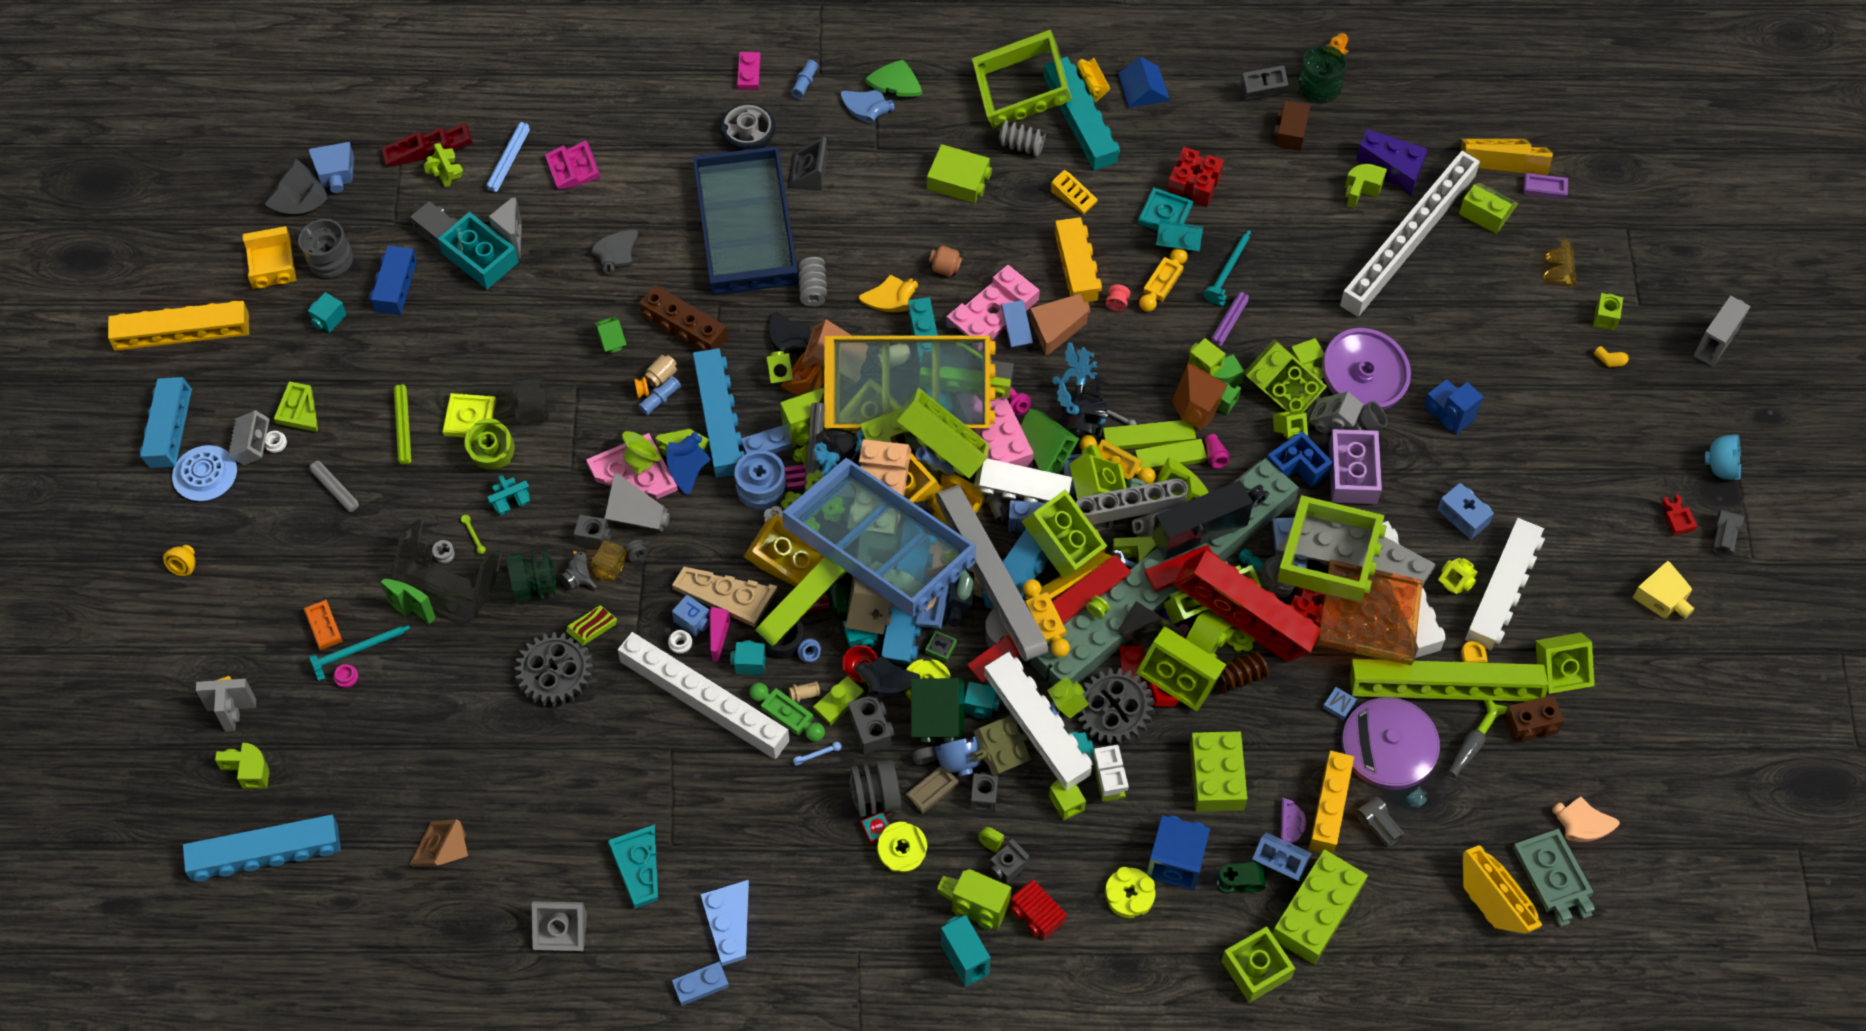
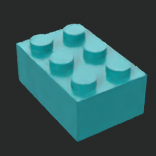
M470 212L437 238L441 253L486 289H489L519 263L516 248Z

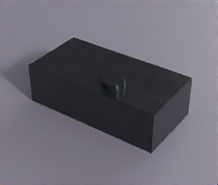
M1236 481L1157 514L1152 539L1165 560L1248 526L1253 501L1241 481Z

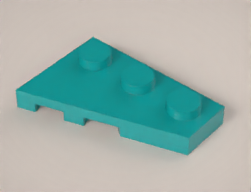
M655 824L608 840V846L633 908L635 909L658 901Z

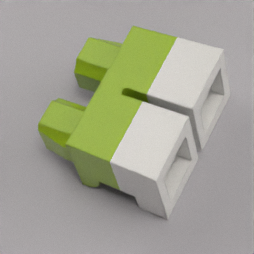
M1119 746L1095 748L1093 765L1102 802L1126 798L1125 791H1128L1129 786Z

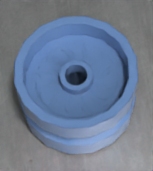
M757 450L745 454L738 460L735 467V483L740 501L747 507L765 510L776 506L783 499L786 493L785 467L778 456L765 450Z

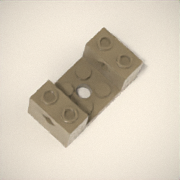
M864 532L859 537L855 559L868 568L875 564V562L884 566L900 552V548L897 547L898 538ZM852 576L845 628L883 634L885 625L890 626L892 611H889V608H894L895 605Z

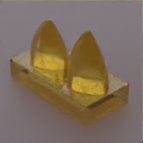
M1560 239L1561 246L1548 253L1546 259L1554 263L1563 264L1553 267L1543 277L1551 281H1566L1568 287L1577 286L1574 253L1570 239Z

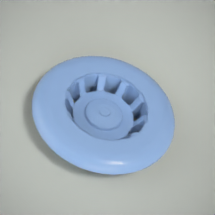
M212 445L196 447L186 452L177 461L172 473L173 485L187 499L194 501L215 499L224 494L234 483L237 473L236 462L228 456L229 452L221 447Z

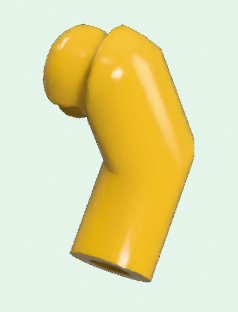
M1602 346L1598 347L1593 353L1610 368L1624 366L1629 360L1626 353H1609Z

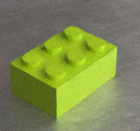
M1066 489L1021 521L1062 578L1068 576L1107 547Z
M1164 626L1153 641L1136 674L1155 684L1195 711H1198L1226 664Z
M1241 732L1192 733L1190 756L1195 812L1244 811L1247 803V790Z

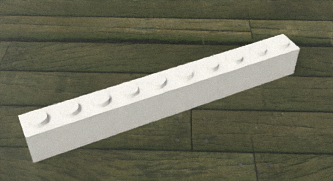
M1463 151L1459 153L1344 290L1340 304L1341 307L1357 317L1361 315L1475 178L1480 163L1479 160Z

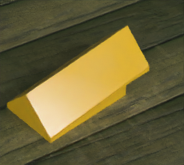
M1461 139V151L1480 161L1478 169L1547 176L1549 174L1553 153L1547 147H1531V144L1526 139Z

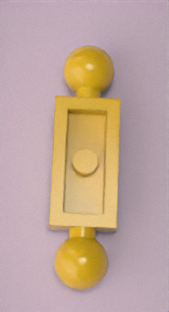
M1173 249L1170 259L1164 257L1143 290V293L1146 295L1142 296L1139 301V306L1143 311H1153L1157 305L1156 299L1163 302L1183 272L1184 266L1182 264L1187 260V252L1184 249Z
M1085 435L1080 439L1079 447L1081 450L1089 445L1097 446L1103 459L1120 464L1124 478L1129 480L1138 476V479L1145 481L1146 484L1154 483L1156 480V473L1152 468H1140L1143 460L1102 439L1098 445L1096 439L1091 435Z
M1029 579L1022 587L1024 595L1031 598L1026 600V605L1046 642H1052V653L1056 657H1064L1070 651L1069 642L1062 638L1067 635V631L1048 592L1040 595V583L1037 580Z

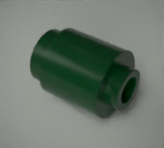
M844 583L834 584L828 591L832 612L840 620L847 619L850 586Z

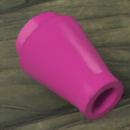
M1208 435L1204 439L1208 463L1213 468H1222L1229 463L1230 454L1219 441L1217 435Z

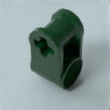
M1257 861L1226 864L1219 872L1216 886L1221 892L1227 894L1239 892L1254 893L1265 890L1266 883L1263 865Z

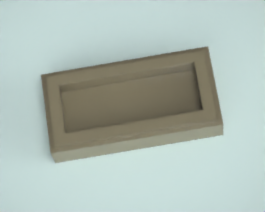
M940 766L906 794V798L923 814L958 786L959 781L951 772Z

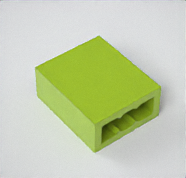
M941 144L927 175V190L975 204L978 196L982 197L984 193L985 180H989L991 177L990 158Z

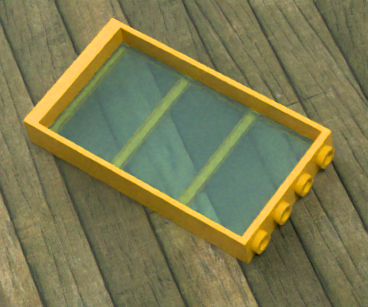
M825 336L824 428L861 429V423L901 409L919 387L970 429H991V424H995V410H991V401H995V387H991V378H995L996 373L995 364H991V355H995L996 352L995 341H991V336Z

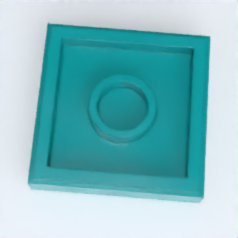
M1153 187L1138 219V224L1157 231L1159 230L1160 220L1185 224L1194 201Z

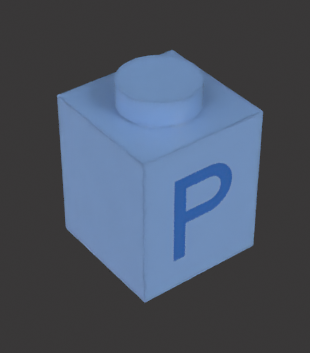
M686 595L672 611L674 622L695 637L701 631L704 632L710 625L709 609L689 595Z

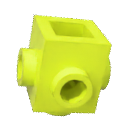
M1458 558L1453 561L1449 560L1441 570L1443 573L1438 580L1444 584L1447 590L1458 594L1465 590L1469 591L1476 582L1474 577L1478 572L1473 569L1474 565L1464 558Z

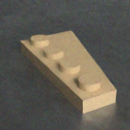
M683 567L672 584L673 590L689 595L691 598L710 607L726 609L729 612V616L753 627H756L778 591L775 585H760L756 581L736 580L735 577L727 575L721 577L713 575L712 572Z

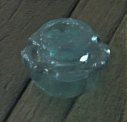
M1420 787L1414 789L1405 798L1409 808L1415 806L1418 809L1427 801L1425 797L1427 790L1423 791Z

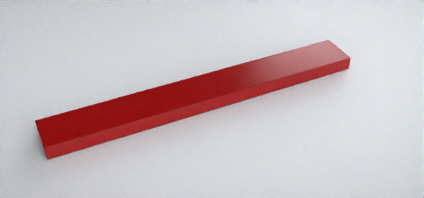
M1114 555L1052 601L1063 625L1086 608V604L1092 602L1091 598L1093 596H1103L1131 575V571L1117 555ZM1008 634L970 662L967 668L981 684H985L988 682L984 676L985 666L1008 652L1013 658H1020L1021 655Z

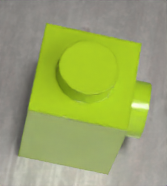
M1067 676L1047 690L1056 707L1069 718H1072L1089 705L1083 695L1085 691L1079 682L1075 681L1073 683Z

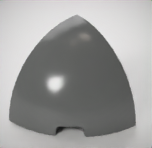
M295 159L281 177L278 185L270 193L265 205L282 213L301 214L312 211L322 205L327 200V194L316 176L299 160Z

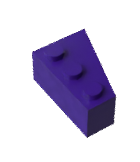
M1366 129L1356 160L1361 164H1372L1387 169L1385 177L1389 179V182L1393 185L1398 184L1406 190L1405 193L1411 196L1428 149Z

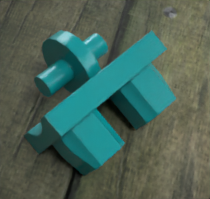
M503 475L498 476L500 483L492 486L494 492L503 490L487 497L489 506L494 507L499 516L510 512V507L507 503L509 499L515 497L519 507L530 503L527 481L508 487L516 483L515 479L512 477L505 480Z

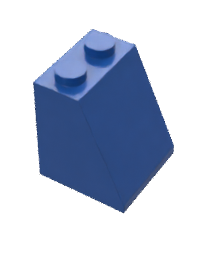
M1162 815L1147 875L1153 880L1195 891L1210 828L1205 827L1200 822L1190 823L1182 821L1177 816Z

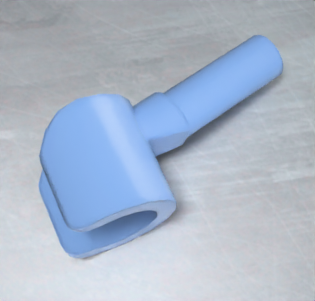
M1119 550L1110 552L1117 555L1128 567L1133 568L1137 565L1125 559L1123 553Z

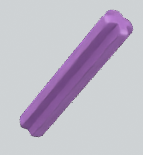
M1243 292L1237 294L1212 336L1211 342L1217 346L1223 344L1248 302L1249 296Z

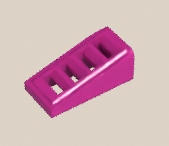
M711 607L710 651L713 661L718 662L729 628L730 616L726 609Z

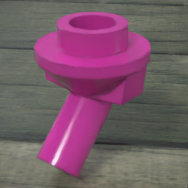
M1011 387L1010 406L1015 414L1022 415L1030 409L1031 399L1027 394H1017L1013 387Z

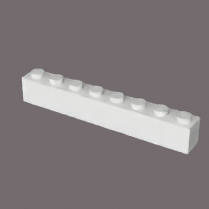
M631 632L618 648L621 663L776 760L789 743L787 728L637 634Z

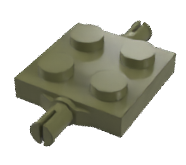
M1012 715L973 731L978 741L979 750L970 753V758L977 755L971 761L977 762L984 759L989 766L992 776L1031 760L1024 744L1025 741L1030 739L1026 736L1025 732H1019Z

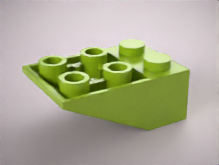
M1275 339L1244 371L1251 381L1286 411L1304 412L1327 387Z

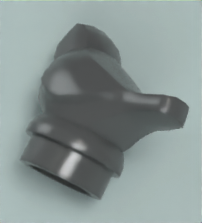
M573 551L574 556L568 563V569H565L560 575L561 582L568 590L578 588L579 585H586L595 590L598 586L590 579L587 555L581 551Z

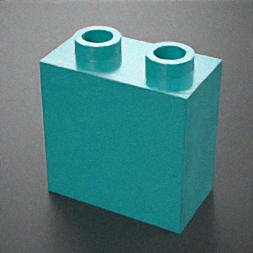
M966 915L960 918L956 916L948 920L945 926L941 927V946L964 987H967L989 975L991 957Z

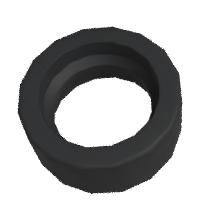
M800 619L792 626L796 632V637L787 645H774L772 647L759 634L760 643H765L766 653L769 656L777 659H787L797 654V648L804 640V627Z

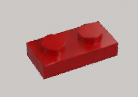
M1143 645L1119 646L1120 668L1123 675L1129 670L1132 673V679L1138 675L1136 672L1144 659ZM1140 676V683L1143 681L1147 683V680Z

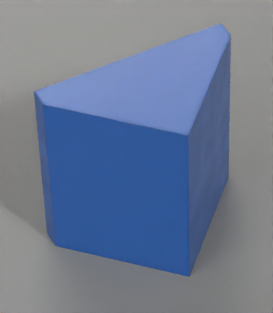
M1140 56L1118 73L1128 108L1169 101L1159 66Z

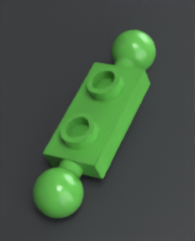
M758 682L751 686V698L758 702L764 701L761 704V710L798 736L805 730L809 740L818 742L823 739L825 729L820 723H810L814 719L812 713L777 688L769 694L768 687L764 683Z

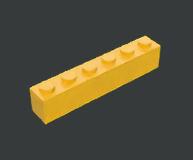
M244 301L109 316L108 339L114 351L249 335V313Z

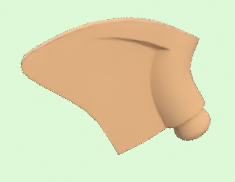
M1579 797L1567 807L1563 803H1558L1552 809V812L1557 815L1556 818L1564 826L1565 839L1569 841L1589 842L1600 839L1614 831L1620 823L1617 819L1592 808L1582 797Z

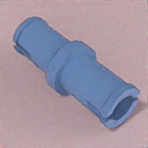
M807 60L802 72L798 73L797 81L791 90L793 97L802 99L807 87L811 86L813 76L818 69V64L815 61Z
M670 376L659 388L655 387L652 390V394L642 403L638 404V407L648 416L661 403L667 402V398L681 387L680 383L675 377Z
M924 446L917 449L916 459L928 464L930 469L939 470L947 476L955 473L953 465L948 461L940 460L935 455V452Z

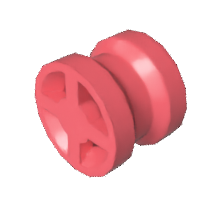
M1111 285L1108 292L1109 296L1106 298V306L1117 312L1126 310L1127 300L1131 293L1130 290L1123 285Z

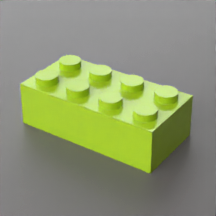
M919 387L901 407L897 418L900 428L907 433L911 432L917 437V441L924 447L929 446L933 449L935 455L940 460L948 461L953 465V469L959 475H965L970 479L987 459L990 444Z
M1324 849L1274 928L1272 935L1276 941L1315 965L1363 888L1368 875Z

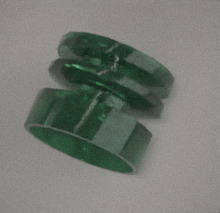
M1321 45L1309 49L1303 57L1298 87L1301 94L1314 102L1324 103L1336 99L1342 91L1346 73L1347 60L1345 55L1331 46Z
M547 547L541 548L542 559L539 560L535 550H531V561L526 562L522 552L507 555L509 576L516 603L531 601L533 589H537L541 599L544 598L543 587L548 588L550 597L556 596V572L553 559H551Z

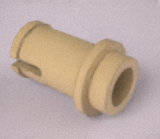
M817 681L799 686L793 684L792 687L788 688L790 698L796 701V703L803 699L820 696Z

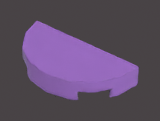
M1282 798L1280 839L1294 844L1298 842L1304 833L1306 826L1305 814L1292 800Z

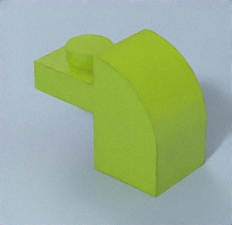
M1361 164L1351 169L1345 184V188H1347L1345 197L1348 198L1347 207L1355 209L1361 193L1378 198L1387 169L1372 164Z
M242 743L241 752L235 749L216 751L215 761L220 770H238L237 779L242 788L267 789L269 767L257 747L249 743Z

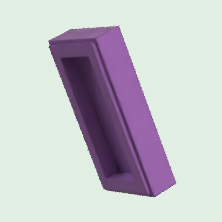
M1525 173L1523 195L1566 200L1568 195V178Z

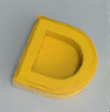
M1469 641L1464 644L1461 650L1462 662H1488L1486 650L1481 643Z

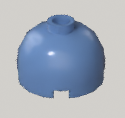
M976 736L970 740L961 739L935 747L940 765L949 772H958L959 777L972 774V769L979 766L983 761L981 759L977 762H972L971 759L977 757V755L970 758L971 752L979 750Z

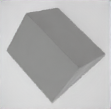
M511 198L492 213L489 219L492 230L516 248L517 257L520 259L522 221L517 199Z
M532 901L533 950L583 951L587 913L583 902Z

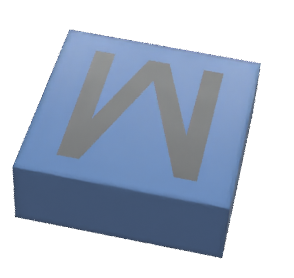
M1335 687L1325 702L1323 709L1344 721L1357 699Z

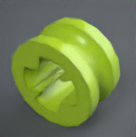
M1095 595L1091 598L1092 602L1086 604V608L1094 617L1103 619L1105 613L1109 612L1110 606L1103 598Z

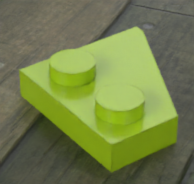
M289 381L274 417L276 424L314 432L318 431L313 391L310 385Z

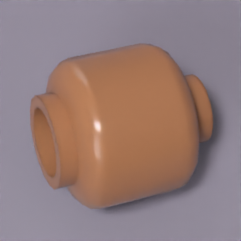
M943 245L937 251L932 250L929 262L932 263V271L947 277L952 276L953 273L957 274L962 258L959 257V251Z

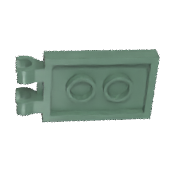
M1559 829L1514 844L1513 850L1546 912L1554 910L1556 921L1560 927L1570 924L1569 919H1572V915L1568 908L1577 906L1582 919L1592 916L1591 912L1595 911V908L1588 897L1592 896L1593 890Z

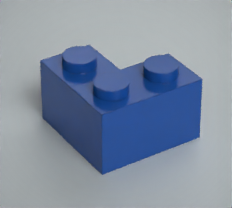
M1446 379L1427 394L1424 406L1431 415H1435L1442 422L1446 429L1451 430L1457 435L1475 421L1483 396L1468 382L1457 389Z
M1303 431L1267 456V460L1289 478L1297 472L1311 488L1329 476L1333 464Z

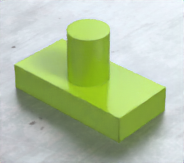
M847 676L838 685L833 686L831 691L813 706V710L831 726L848 710V702L861 699L865 695L864 690Z

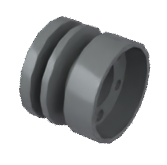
M331 219L316 220L306 225L300 232L298 238L299 247L309 269L314 275L321 278H333L346 272L352 265L353 252L344 230L338 222Z
M892 759L876 762V773L871 774L868 765L863 764L862 776L859 774L857 765L851 766L850 790L853 804L858 811L859 817L866 816V804H869L871 814H876L877 802H881L885 812L901 809L898 780Z

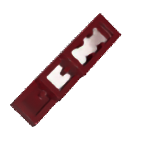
M464 122L447 131L440 127L425 135L420 131L382 147L385 164L388 167L425 160L435 153L434 144L440 143L443 149L452 148L453 151L472 144L473 141L469 127Z

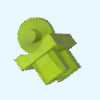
M440 143L434 144L435 153L427 157L424 170L427 174L439 175L444 187L450 186L452 179L461 178L463 169L460 164H450L455 161V153L452 148L443 149Z

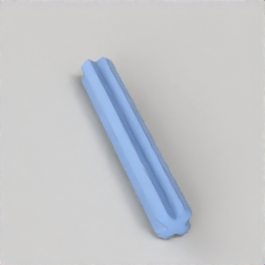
M520 122L486 184L489 191L497 192L530 131L527 123Z

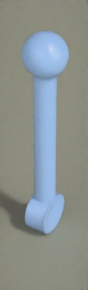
M834 742L830 747L803 757L798 756L793 759L795 765H800L806 760L830 751H839L841 744Z

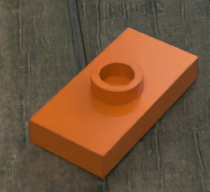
M327 600L304 608L320 651L343 642Z

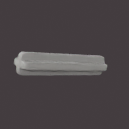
M315 461L310 465L311 472L349 512H353L359 507L358 501L320 461Z

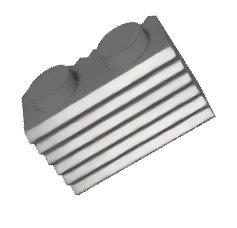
M255 410L236 418L235 426H233L234 434H232L233 438H231L232 442H230L231 446L228 456L242 465L253 463V461L256 462V460L262 459L269 418Z

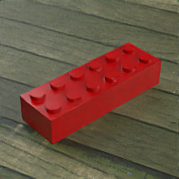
M1205 550L1185 561L1173 584L1287 663L1310 653L1321 631V628L1315 625L1312 619L1296 612L1293 606L1277 599L1274 593L1264 590L1258 586L1255 580L1245 577L1238 572L1236 567L1226 564L1219 559L1217 554Z

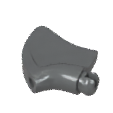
M637 230L611 234L594 245L592 254L600 259L601 267L605 274H612L615 267L632 265L631 251L638 238Z

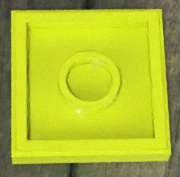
M450 393L443 435L465 437L467 431L477 421L487 418L493 419L496 398L493 396Z

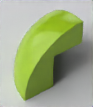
M1169 457L1155 482L1172 479L1183 480L1188 486L1186 502L1209 493L1205 485L1194 473ZM1172 492L1174 495H1181L1180 492ZM1151 496V497H1150V499H1153V500L1159 499V498L1156 497V496Z

